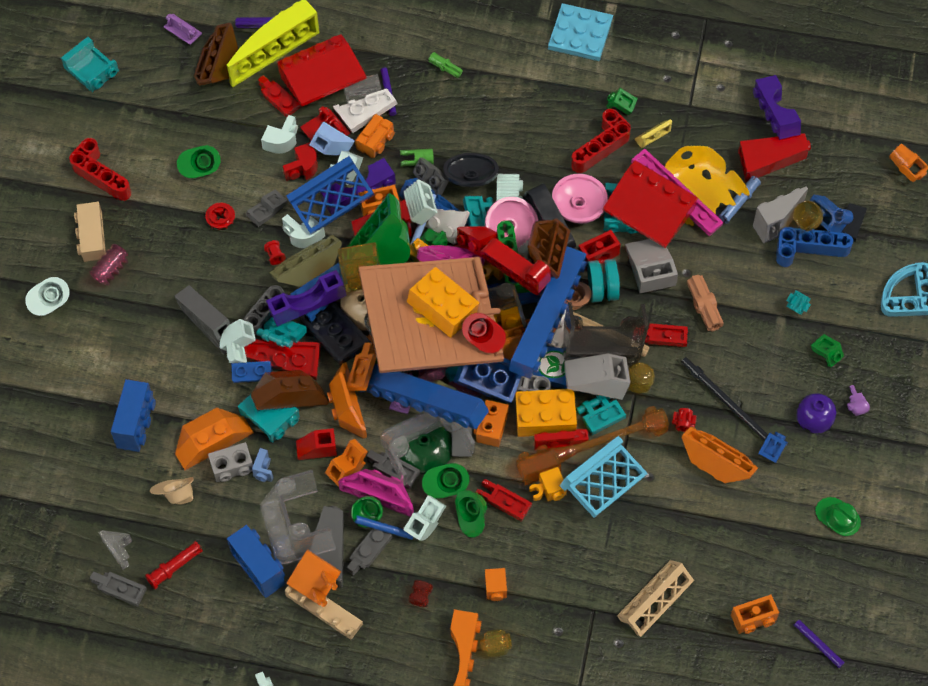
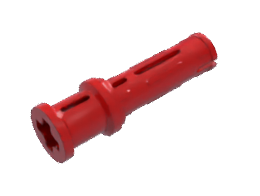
M195 541L166 564L160 563L159 567L152 573H147L145 578L156 590L159 584L166 579H171L172 573L199 553H202L203 550Z

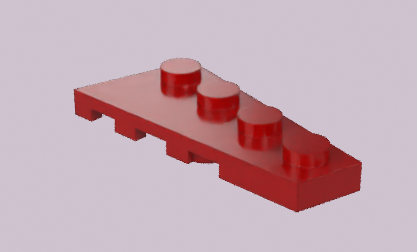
M256 339V341L244 347L247 361H271L272 368L282 371L301 370L310 375L314 380H317L321 348L318 342H293L292 347L289 348L278 346L276 342L271 340L268 342Z

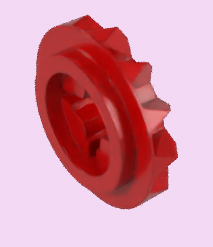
M222 202L211 205L205 215L207 224L218 230L221 228L227 229L230 224H233L235 218L234 209L229 204ZM223 214L225 219L220 218L218 220L217 215L221 216Z

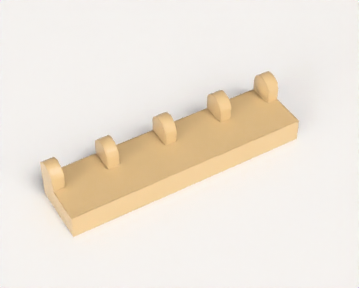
M291 586L285 589V595L350 640L363 625V621L327 597V605L322 607Z

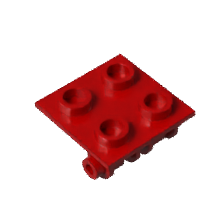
M324 106L319 109L318 116L300 126V129L310 140L313 139L323 122L346 136L350 134L335 114Z

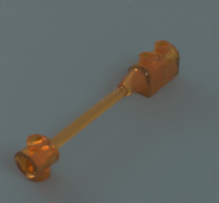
M651 406L645 410L646 414L643 415L642 422L575 446L552 447L548 449L546 445H542L537 448V453L530 455L528 452L519 454L516 466L524 485L539 481L540 473L558 467L561 472L562 462L573 457L576 453L612 441L617 436L623 437L643 429L649 433L653 432L655 436L665 434L669 429V422L665 411L662 408L657 410L655 406Z

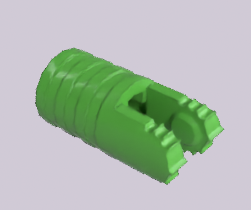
M433 149L400 150V155H415L414 161H402L401 167L416 166L420 157L434 165Z

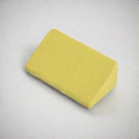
M669 119L661 122L634 138V140L641 148H644L671 132L672 120Z

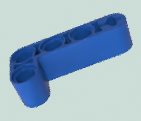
M785 227L779 234L776 261L780 266L788 267L793 263L795 252L846 257L850 254L853 238L846 233Z

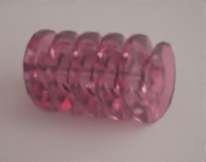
M112 244L111 249L106 251V255H103L101 260H98L97 266H93L92 271H89L96 281L106 286L110 284L107 279L114 280L112 273L115 275L119 274L116 268H124L121 262L124 264L128 263V260L125 258L128 256L127 252L116 244Z

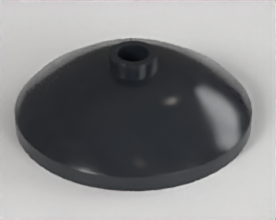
M463 153L448 159L444 164L443 173L455 185L474 188L492 182L498 176L499 166L493 158L487 155Z

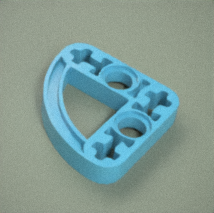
M922 262L905 266L890 277L881 298V310L884 315L891 317L928 315V306L925 305L928 292H924L921 289L923 285L928 286V263ZM921 270L926 272L925 279H923V272H920ZM914 275L917 296L890 297L893 288L901 280ZM908 302L912 303L915 308L909 310L905 307L904 304ZM888 304H891V306L894 307L893 310H891L890 307H888Z

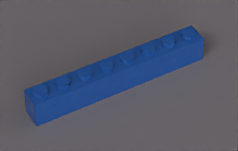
M568 246L566 247L560 276L557 279L551 278L511 359L509 371L531 379L534 372L538 373L541 365L539 360L540 358H545L548 350L546 345L547 343H552L555 335L553 330L554 328L558 329L561 323V318L559 317L561 314H565L568 307L566 302L567 300L571 301L575 290H573V287H577L580 282L581 276L579 274L580 272L584 273L588 262L585 261L586 253Z
M374 364L367 390H365L375 397L381 396L390 402H398L404 407L410 406L419 412H427L433 417L444 418L450 423H459L465 428L477 429L489 412L485 403L480 398L399 371L380 373L378 364Z

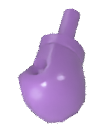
M851 385L849 388L852 395L849 397L850 402L847 404L848 410L852 411L856 416L867 413L870 410L869 403L863 394L857 393L854 385Z

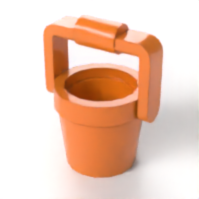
M900 144L889 155V158L899 168V171L910 181L920 180L927 174L928 165L920 156L912 152L905 145ZM914 163L921 168L915 175L909 170Z

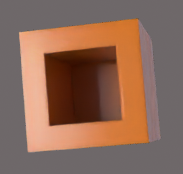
M505 568L485 569L487 599L501 601L503 598H507Z

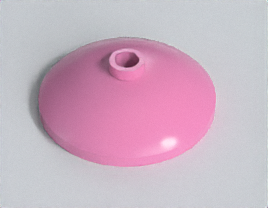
M572 174L562 178L555 185L552 192V198L562 217L573 223H588L596 220L604 213L602 209L608 201L607 191L603 184L596 178L586 174Z
M505 197L496 201L489 208L485 217V226L497 232L498 223L510 221L514 226L518 248L523 243H526V240L529 241L533 223L538 221V217L533 207L525 200L518 197Z

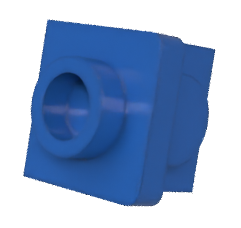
M775 432V434L769 433L758 454L777 463L785 446L788 444L785 441L786 437L778 432Z

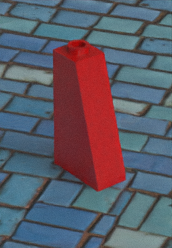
M805 133L780 140L778 137L740 141L738 152L745 182H748L751 176L759 178L807 159L808 151L811 150V144L806 139Z

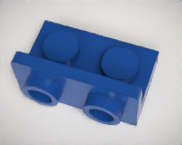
M271 361L232 363L233 383L260 381L265 372H273Z

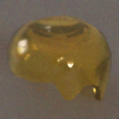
M806 200L796 206L793 212V219L802 230L812 231L822 223L823 212L814 201Z
M642 362L632 364L628 369L630 377L628 389L635 393L649 391L655 380L654 370L648 364Z

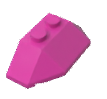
M364 469L341 478L338 482L339 489L343 492L359 498L374 496L380 500L383 507L409 517L414 513L413 505L404 484L396 477L391 476L389 478L377 470Z

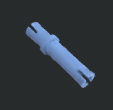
M751 176L745 184L750 195L747 196L741 193L739 196L737 194L733 199L736 205L732 206L729 204L719 215L723 222L729 223L746 200L752 197V193L761 184L760 180L757 177L755 178V176Z

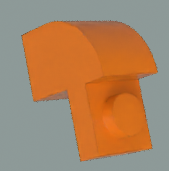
M356 439L350 440L343 454L331 460L325 474L339 486L338 482L341 478L359 472L364 467L365 462L363 460L368 451Z

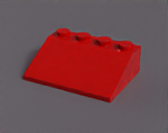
M341 34L277 62L281 79L301 106H305L367 78L350 45Z
M634 160L602 210L666 248L695 210L698 197Z

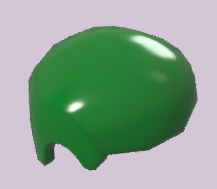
M374 496L361 497L352 505L351 517L354 522L357 515L379 521L383 516V506L380 500Z

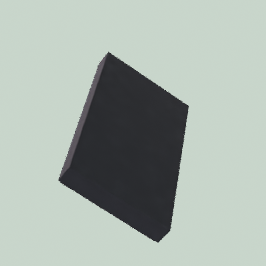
M335 302L327 304L328 306L323 311L320 310L312 322L305 314L300 316V321L340 366L361 353L364 343L371 342Z

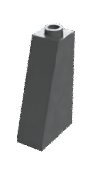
M188 285L174 296L180 309L223 354L227 353V351L220 349V339L224 330L230 325L229 320Z
M324 506L309 551L341 571L336 580L338 588L343 587L344 514L336 506Z

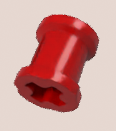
M277 240L267 242L264 245V250L270 257L269 262L271 265H278L286 259L284 253L279 248L280 243Z

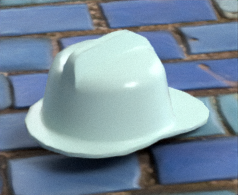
M50 277L34 286L27 293L25 304L31 313L44 316L67 301L69 287L63 279Z

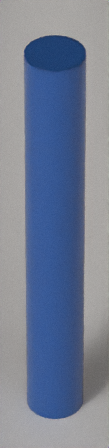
M358 515L355 519L356 524L413 539V536L402 528Z

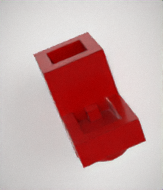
M310 142L295 147L294 152L297 161L282 166L286 181L297 179L304 175L306 180H309L315 175L318 168L315 149L309 145Z

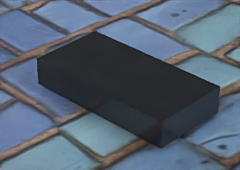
M849 203L847 210L853 213V220L844 227L841 233L849 234L853 241L856 242L867 208Z

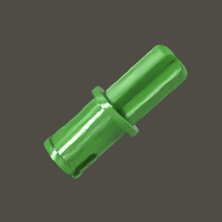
M435 52L429 57V63L439 67L442 72L446 71L457 78L461 76L463 70L452 64L450 59H445Z

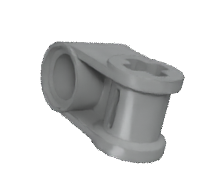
M532 375L531 379L522 376L516 392L539 391V387H545L546 389L544 390H551L550 381L544 376Z

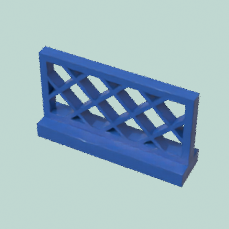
M348 156L286 196L312 235L372 197L374 193L351 157ZM354 170L357 174L356 181H347V174ZM335 182L342 183L340 192L331 191V185ZM345 184L354 185L352 194L343 193ZM357 187H365L368 193L363 196H357ZM317 193H326L324 202L314 201ZM329 194L339 195L337 204L327 203ZM342 196L351 198L349 205H340ZM303 202L310 203L308 212L300 211L297 206ZM313 204L323 205L321 215L311 213ZM326 206L335 208L332 216L324 215ZM310 216L320 218L318 225L313 228L308 224Z

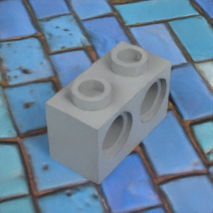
M246 442L208 454L216 482H225L238 475L245 476L252 471L253 463ZM239 459H245L243 463H237ZM220 465H227L224 469H218Z

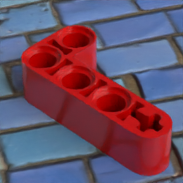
M607 109L603 112L602 128L604 131L573 152L571 168L574 172L583 173L629 141L630 124L615 109Z
M87 138L83 140L69 157L73 171L120 201L128 200L132 193L128 180L97 161L100 157V150L95 139Z
M492 238L480 251V255L484 260L535 295H538L551 280V270L546 263L537 260L533 264L496 238Z

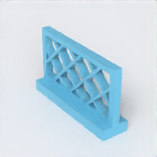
M619 436L570 473L559 485L564 491L568 489L593 518L648 474L621 445L624 441ZM620 452L625 458V463L616 461L617 453ZM603 465H612V473L603 472ZM616 466L625 467V475L616 474ZM629 468L635 469L640 475L638 477L629 476ZM590 475H598L599 483L590 482ZM603 476L612 478V485L603 484ZM616 478L625 480L626 487L617 486ZM577 485L586 486V494L580 493L575 487ZM590 487L599 488V496L590 495ZM603 489L612 490L613 497H604ZM590 499L599 501L600 508L595 510L590 504Z

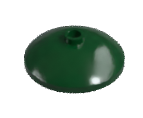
M420 419L410 422L402 428L396 438L395 451L397 458L419 469L420 474H425L434 467L446 465L452 458L451 433L443 424L434 420ZM422 439L428 440L426 443L421 442Z

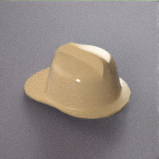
M194 478L167 480L154 485L150 492L152 494H163L171 504H185L193 500L191 483Z

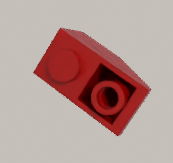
M486 226L457 227L458 244L482 257L480 251L492 238L498 239L497 232Z
M334 428L314 430L296 440L298 460L337 456Z

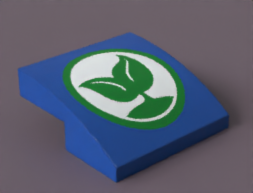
M546 346L548 350L545 358H540L539 362H541L539 371L538 373L534 372L533 375L547 377L552 387L567 388L564 362L578 359L580 354L567 349Z

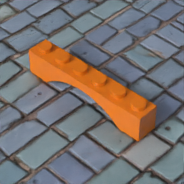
M454 609L450 632L459 653L460 664L457 679L453 686H470L471 680L467 679L468 672L473 671L474 660L471 657L472 652L476 653L478 640H475L476 633H480L482 621H478V613Z

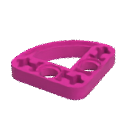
M444 245L420 247L417 253V259L422 262L480 257L465 248ZM480 257L483 267L485 260L483 259V257Z

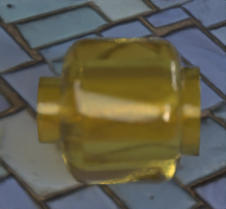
M503 629L487 631L483 639L480 640L482 652H486L491 658L505 656L508 654L509 649H512L510 634L506 633Z

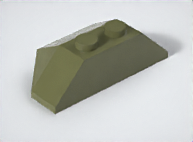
M331 235L327 239L313 243L281 262L269 273L278 282L302 287L334 266L342 243L334 235Z

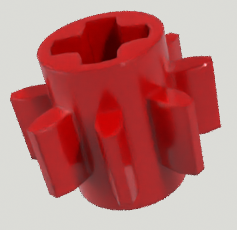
M680 408L678 412H674L672 424L676 425L675 428L678 431L686 432L690 427L695 428L697 416L693 415L691 409Z

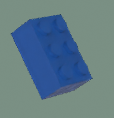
M504 358L503 362L459 366L453 382L508 404L512 403L522 376L509 371L511 361Z
M125 380L111 429L113 440L118 449L140 452L141 445L144 446L145 431L146 428L150 427L151 410L154 411L156 404L149 383Z
M245 525L227 538L231 554L262 595L267 598L285 585L284 568L278 559L274 560L272 558V552L266 544H261L260 536L256 530H251Z

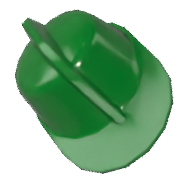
M209 145L188 149L179 155L177 168L187 178L209 175L219 168L221 163L220 154L214 147Z
M457 463L434 467L428 470L422 479L424 492L435 499L457 495L465 490L469 484L467 470Z
M463 490L457 494L455 499L458 521L462 532L468 537L474 538L483 532L487 503L477 492Z
M835 497L823 498L818 502L816 516L824 525L841 536H851L859 530L861 519L852 505Z

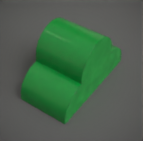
M388 193L347 245L348 268L358 271V268L362 266L406 263L409 259L410 242L408 226L401 219L399 200L391 193Z

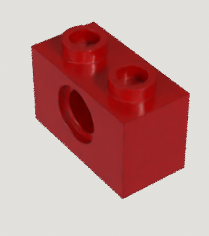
M609 230L578 245V251L587 254L586 262L598 260L602 264L607 259L619 256L621 244L613 231Z

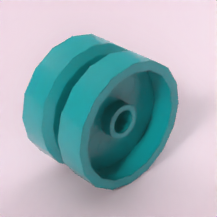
M598 260L588 261L587 274L588 286L592 293L591 302H602L604 290L608 301L619 300L620 281L616 260H605L603 272Z

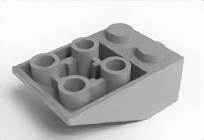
M807 186L801 189L797 188L785 196L780 195L775 200L761 203L757 207L753 227L763 243L778 238L780 231L788 227L804 206L808 190Z
M651 239L625 244L639 293L676 286L678 273L667 247L664 248Z
M607 353L564 362L567 389L623 400L630 385L626 357Z

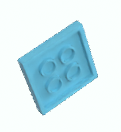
M562 3L550 38L548 50L600 61L613 15Z

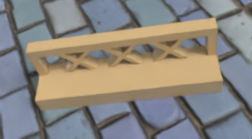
M670 560L617 617L621 622L629 624L637 636L641 637L691 585L694 579L682 563ZM683 574L686 580L681 585H677L678 577ZM667 588H671V596L668 599H664V591ZM654 602H658L657 611L650 613L651 605ZM641 616H645L644 624L639 629L635 622Z

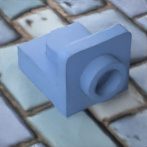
M259 449L252 467L253 477L262 482H266V480L272 482L273 480L272 471L267 470L271 458L268 456V450Z

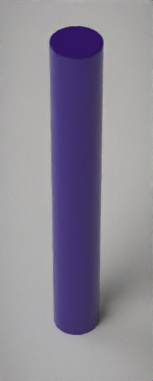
M382 68L380 71L384 89L387 88L392 94L387 68ZM395 106L389 109L390 116L397 114Z
M798 620L794 624L838 668L844 665L845 662L803 622Z

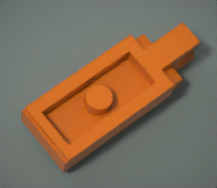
M372 342L364 343L362 353L355 356L347 382V389L349 391L367 390L376 361L375 348Z

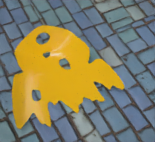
M684 146L665 165V168L714 214H716V208L719 207L720 203L736 205L728 190L736 192L739 196L741 193L747 196L750 195L747 186L735 171L730 170L725 174V160L710 147ZM684 152H692V156L689 159L681 158ZM690 165H695L693 169L688 168ZM707 169L710 172L711 179L704 178L702 171ZM688 218L685 222L686 224H690L691 226L694 225V222L690 218Z

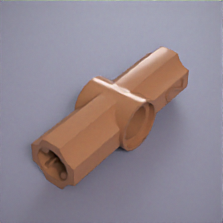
M702 275L692 276L687 280V285L693 296L695 310L698 314H701L707 330L716 331L724 324L717 309L716 298L712 292H709Z

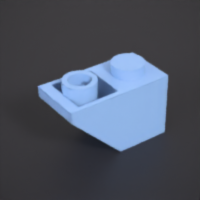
M323 122L309 145L325 155H340L341 151L349 152L354 140Z

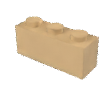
M99 202L78 204L77 212H74L75 222L78 223L79 227L75 229L76 237L80 239V244H77L78 255H82L84 262L106 259L103 218Z

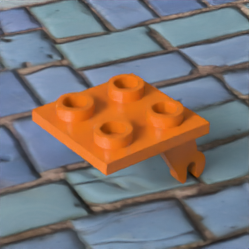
M307 549L286 584L318 605L325 607L327 605V594L331 588L336 590L338 587L336 580L341 571Z

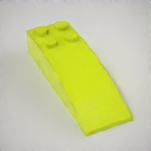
M307 0L296 2L290 8L281 11L257 30L240 47L227 64L232 87L320 33L317 12Z

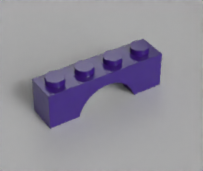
M774 75L755 80V88H753L754 97L758 98L761 110L765 111L766 120L770 121L773 133L777 134L779 140L800 135L801 120L795 109H786L776 104L782 100V85L777 76Z
M384 158L368 166L369 173L365 181L371 190L396 184L395 173ZM335 183L331 185L330 190L340 192L341 185ZM358 186L356 195L359 196V192L367 191V189ZM344 187L343 193L352 194L354 187ZM320 192L321 201L324 202L326 193ZM329 194L327 203L337 204L339 195ZM342 196L340 205H349L351 198ZM326 206L332 216L335 208Z
M334 270L319 277L317 283L304 293L298 295L282 293L266 300L276 326H280L347 296L337 270Z

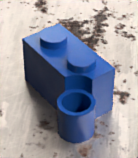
M813 195L804 208V211L830 232L841 233L844 227L853 220V213L850 210L837 207L825 196Z

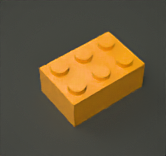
M434 267L409 290L407 298L408 304L450 338L462 328L464 320L469 315L477 313L480 303L437 267Z
M559 389L515 392L518 437L534 436V434L541 432L576 431L577 420L574 390Z

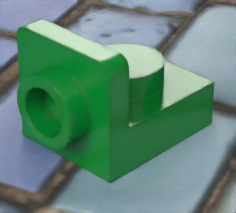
M619 88L609 94L606 108L611 109L614 106L629 116L635 107L637 98Z
M430 228L420 238L428 246H447L448 243L446 232L441 231L439 234Z
M825 334L811 345L813 352L826 358L829 367L834 366L844 357L841 344Z

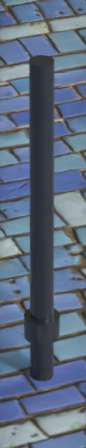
M687 357L681 361L695 379H699L763 441L766 440L769 434L714 384L699 366L696 367Z

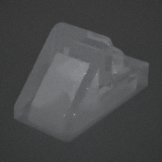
M103 530L98 532L101 540L122 570L130 566L127 561L129 555L124 549L125 546L132 542L130 535Z

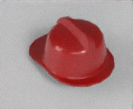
M483 313L469 315L462 324L464 337L485 353L498 352L506 342L504 329Z

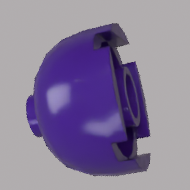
M820 393L805 396L799 403L796 412L797 421L803 429L806 428L811 433L828 431L836 418L835 404L829 397Z

